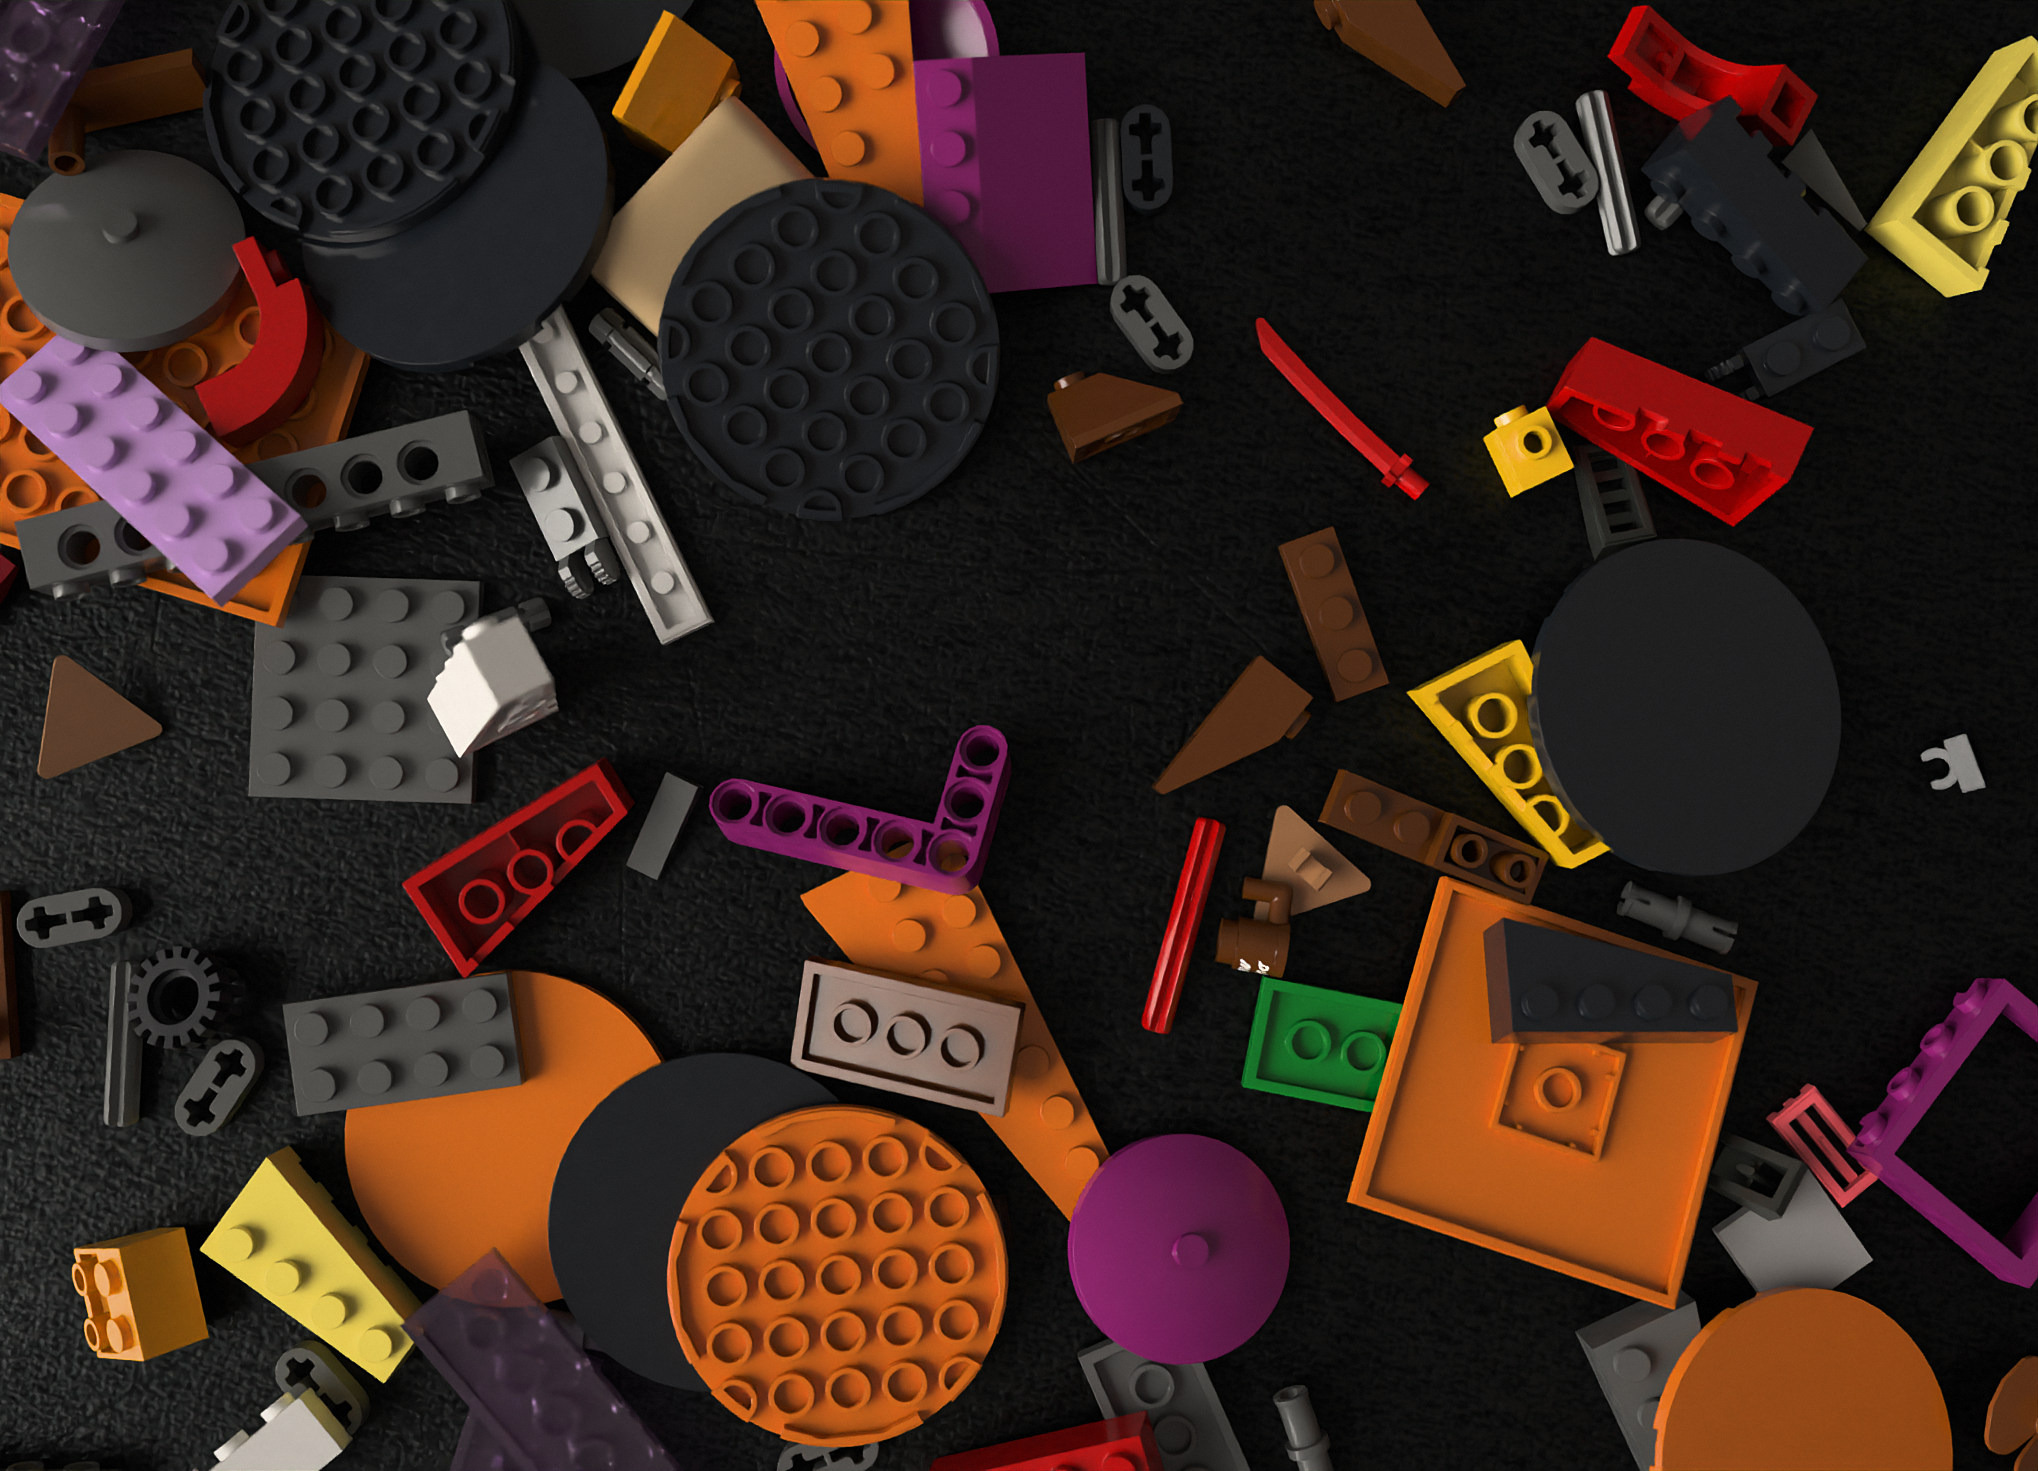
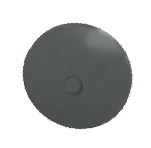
M119 150L85 158V168L78 175L64 176L55 172L44 180L28 196L16 214L8 239V261L13 280L24 302L36 318L51 331L71 342L92 349L111 352H139L165 347L198 333L215 321L230 306L246 277L232 245L247 239L248 234L235 199L228 189L207 170L184 158L167 153L149 150Z

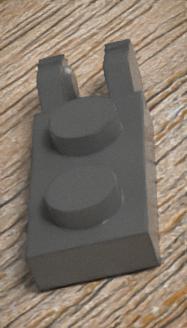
M550 436L511 459L509 462L556 562L559 561L558 572L562 581L565 582L568 592L577 599H583L594 593V582L589 575L590 571L581 554L584 550V557L592 568L591 572L594 573L595 578L599 582H602L603 585H609L620 578L619 575H621V568H619V563L616 561V556L607 539L610 535L565 439L562 436Z

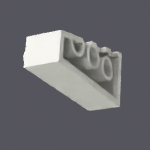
M518 616L501 624L498 623L496 617H491L463 632L465 640L454 647V656L444 663L446 669L436 677L437 683L427 698L459 758L559 711L555 699L556 694L554 692L553 680Z
M311 1387L296 1399L288 1391L260 1414L267 1423L249 1437L242 1429L214 1452L220 1462L209 1471H319L341 1453L353 1438L344 1430L345 1428L323 1401L316 1396Z

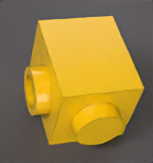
M1522 405L1495 418L1494 422L1498 429L1483 438L1511 498L1574 468L1546 406L1529 414L1525 405Z

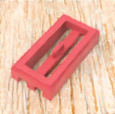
M1806 1084L1799 1090L1801 1094L1797 1098H1789L1782 1104L1784 1108L1780 1112H1772L1765 1119L1796 1157L1809 1166L1808 1169L1833 1202L1843 1208L1878 1178L1861 1163L1859 1164L1865 1171L1857 1176L1804 1110L1812 1105L1846 1148L1856 1138L1818 1089L1811 1084ZM1793 1119H1795L1848 1185L1844 1189L1838 1185L1789 1125Z

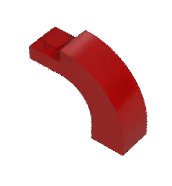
M1649 5L1632 7L1607 56L1632 78L1628 86L1631 92L1660 112L1678 121L1730 95L1742 109L1735 118L1749 135L1753 130H1760L1773 146H1793L1818 97L1785 64L1742 65L1720 59L1701 50L1684 38Z
M254 236L232 245L258 302L260 329L257 340L250 353L237 366L194 386L217 437L236 449L271 433L297 411L315 383L324 351L323 318L311 289L298 277L293 279L288 265L277 249L269 251Z

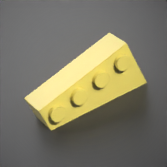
M2029 36L1994 51L1864 229V231L1946 298L1982 289L1990 271L1985 267L1993 248L2001 244L2010 222L2006 221V217L2017 192L2024 190L2032 169L2028 168V165L2038 144V41L2035 38Z
M288 1145L265 1158L199 1250L378 1380L385 1383L405 1363L435 1319L390 1265L385 1266L367 1245L369 1242L367 1237L356 1225L352 1227L331 1202L334 1198L320 1182L315 1183L299 1164L302 1160Z

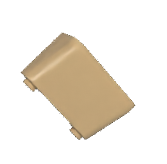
M731 96L721 102L615 215L611 221L608 236L599 259L590 275L658 338L659 320L671 279L683 256L697 237L718 216L748 196L774 185L816 177L754 112L736 96Z

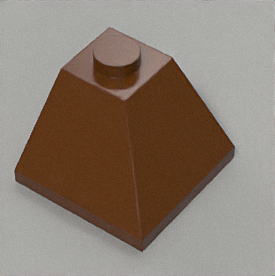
M1084 371L1073 373L1055 382L1053 385L1056 391L1048 394L1047 405L1073 464L1174 422L1183 404L1177 392L1104 373H1097L1087 378Z

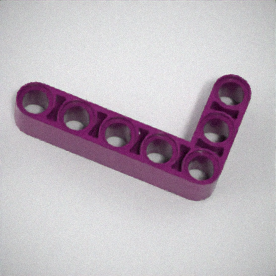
M978 725L968 729L961 736L957 744L934 824L744 779H730L718 785L710 796L709 808L723 834L734 843L941 893L962 895L973 890L982 877L1010 780L1012 763L1005 737L998 729L986 725ZM984 751H991L998 755L996 761L988 766H977L971 763L978 753ZM968 802H977L984 806L981 813L970 819L961 818L956 815L957 810ZM740 804L752 805L751 810L744 818L738 820L728 819L730 811L735 806ZM793 816L805 818L802 827L797 831L791 833L780 831L782 824L788 818ZM847 828L859 830V835L851 844L841 846L833 843L834 838L841 830ZM909 841L914 844L911 852L905 857L898 859L887 856L889 848L896 842ZM955 853L963 854L969 858L967 864L955 872L941 869L943 860L949 855Z

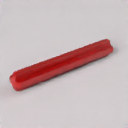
M1199 817L1195 822L1141 1020L1142 1026L1152 1032L1168 1034L1173 1025L1226 831L1225 824L1217 820Z

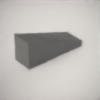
M1810 129L1794 143L1775 166L1785 171H1795L1807 185L1805 202L1810 207L1816 205L1826 208L1846 233L1852 237L1859 233L1867 223L1813 130Z
M666 772L628 859L627 866L655 880H659L704 786L675 772Z

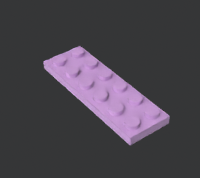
M57 334L0 384V403L221 608L308 527L298 513L118 352L88 348L71 342Z

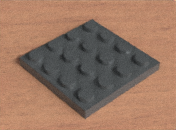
M301 575L292 597L284 628L281 629L255 621L249 796L476 804L478 750L461 758L458 757L427 698L437 683L436 677L446 669L444 663L449 660L441 644L440 633L462 624L468 627L469 621L483 617L484 583L480 581Z

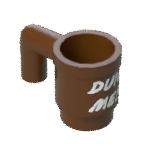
M1245 876L1242 898L1270 903L1267 921L1239 916L1238 920L1222 918L1217 938L1215 962L1231 964V969L1282 978L1289 949V922L1293 890L1291 886L1283 882Z

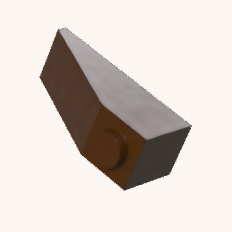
M1314 0V7L1319 19L1327 29L1331 30L1334 28L1342 42L1443 107L1447 108L1455 103L1466 87V84L1415 0Z
M1261 655L1255 657L1151 787L1160 794H1166L1278 742L1283 735L1292 740L1312 715L1305 707L1313 697Z

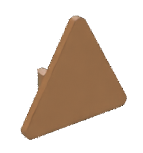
M59 655L53 662L37 772L42 778L50 779L159 736L162 732V726L68 656Z
M1281 805L1276 809L1262 879L1283 882L1291 886L1293 901L1290 916L1366 892L1370 889V879L1291 808ZM1257 901L1254 919L1267 921L1270 903Z

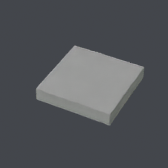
M1809 1169L1805 1173L1782 1218L1768 1221L1749 1209L1742 1207L1712 1228L1756 1293L1776 1287L1794 1285L1832 1290L1873 1260Z

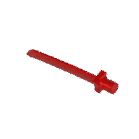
M1258 318L1255 326L1261 351L1347 441L1385 475L1381 482L1389 488L1395 483L1416 501L1430 483L1409 466L1413 459L1405 453L1400 458L1313 374L1264 318Z

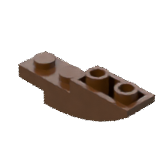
M1342 769L1338 770L1318 820L1384 849L1526 905L1531 903L1550 855L1545 851L1456 814L1445 812Z

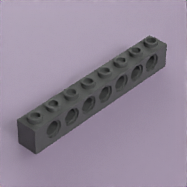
M468 410L244 465L298 513L308 525L289 545L311 541L315 538L314 531L334 526L335 530L339 532L361 529L370 525V517L390 512L394 518L417 515L426 510V503L447 499L449 504L473 501L481 497L480 490L496 486L480 421ZM429 455H437L439 466L434 476L427 480H418L416 468L421 459ZM381 469L383 479L380 487L371 494H363L361 481L364 475L370 470ZM324 482L326 486L324 501L315 508H308L306 504L308 490L313 485ZM105 500L15 522L30 589L52 595L55 601H72L91 595L90 587L111 583L112 587H128L147 581L146 573L166 568L168 573H183L154 545L146 550H142L140 546L141 533ZM98 538L100 553L93 562L87 564L84 558L85 548L89 542Z

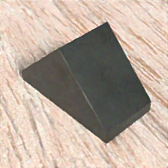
M1721 1129L1707 1186L1766 1220L1773 1221L1783 1217L1809 1166L1799 1160Z

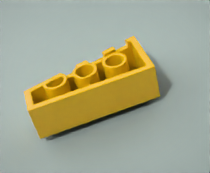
M1521 639L1505 642L1407 691L1406 693L1541 850L1550 854L1548 858L1555 866L1572 869L1611 849L1598 840L1588 829L1582 830L1561 805L1542 771L1532 740L1527 707V696L1531 695L1534 665Z

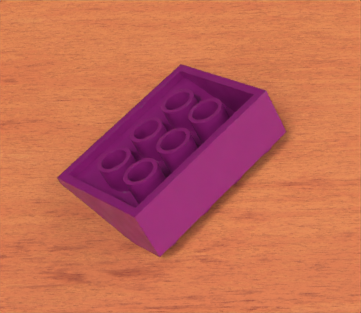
M1085 53L966 57L913 61L924 208L944 223L960 240L980 270L989 293L1097 283Z

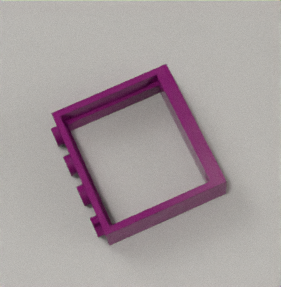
M1976 978L1966 993L1956 994L1953 1000L1955 1007L1944 1022L1934 1026L1923 1037L1920 1043L1922 1051L1910 1067L1902 1069L1891 1079L1887 1086L1889 1094L1878 1109L1861 1119L1859 1124L1863 1126V1129L1847 1148L1846 1152L1997 1278L2030 1288L2038 1278V1192L2002 1241L1999 1242L1894 1154L2000 1013H2003L2038 1043V1006L2005 979Z

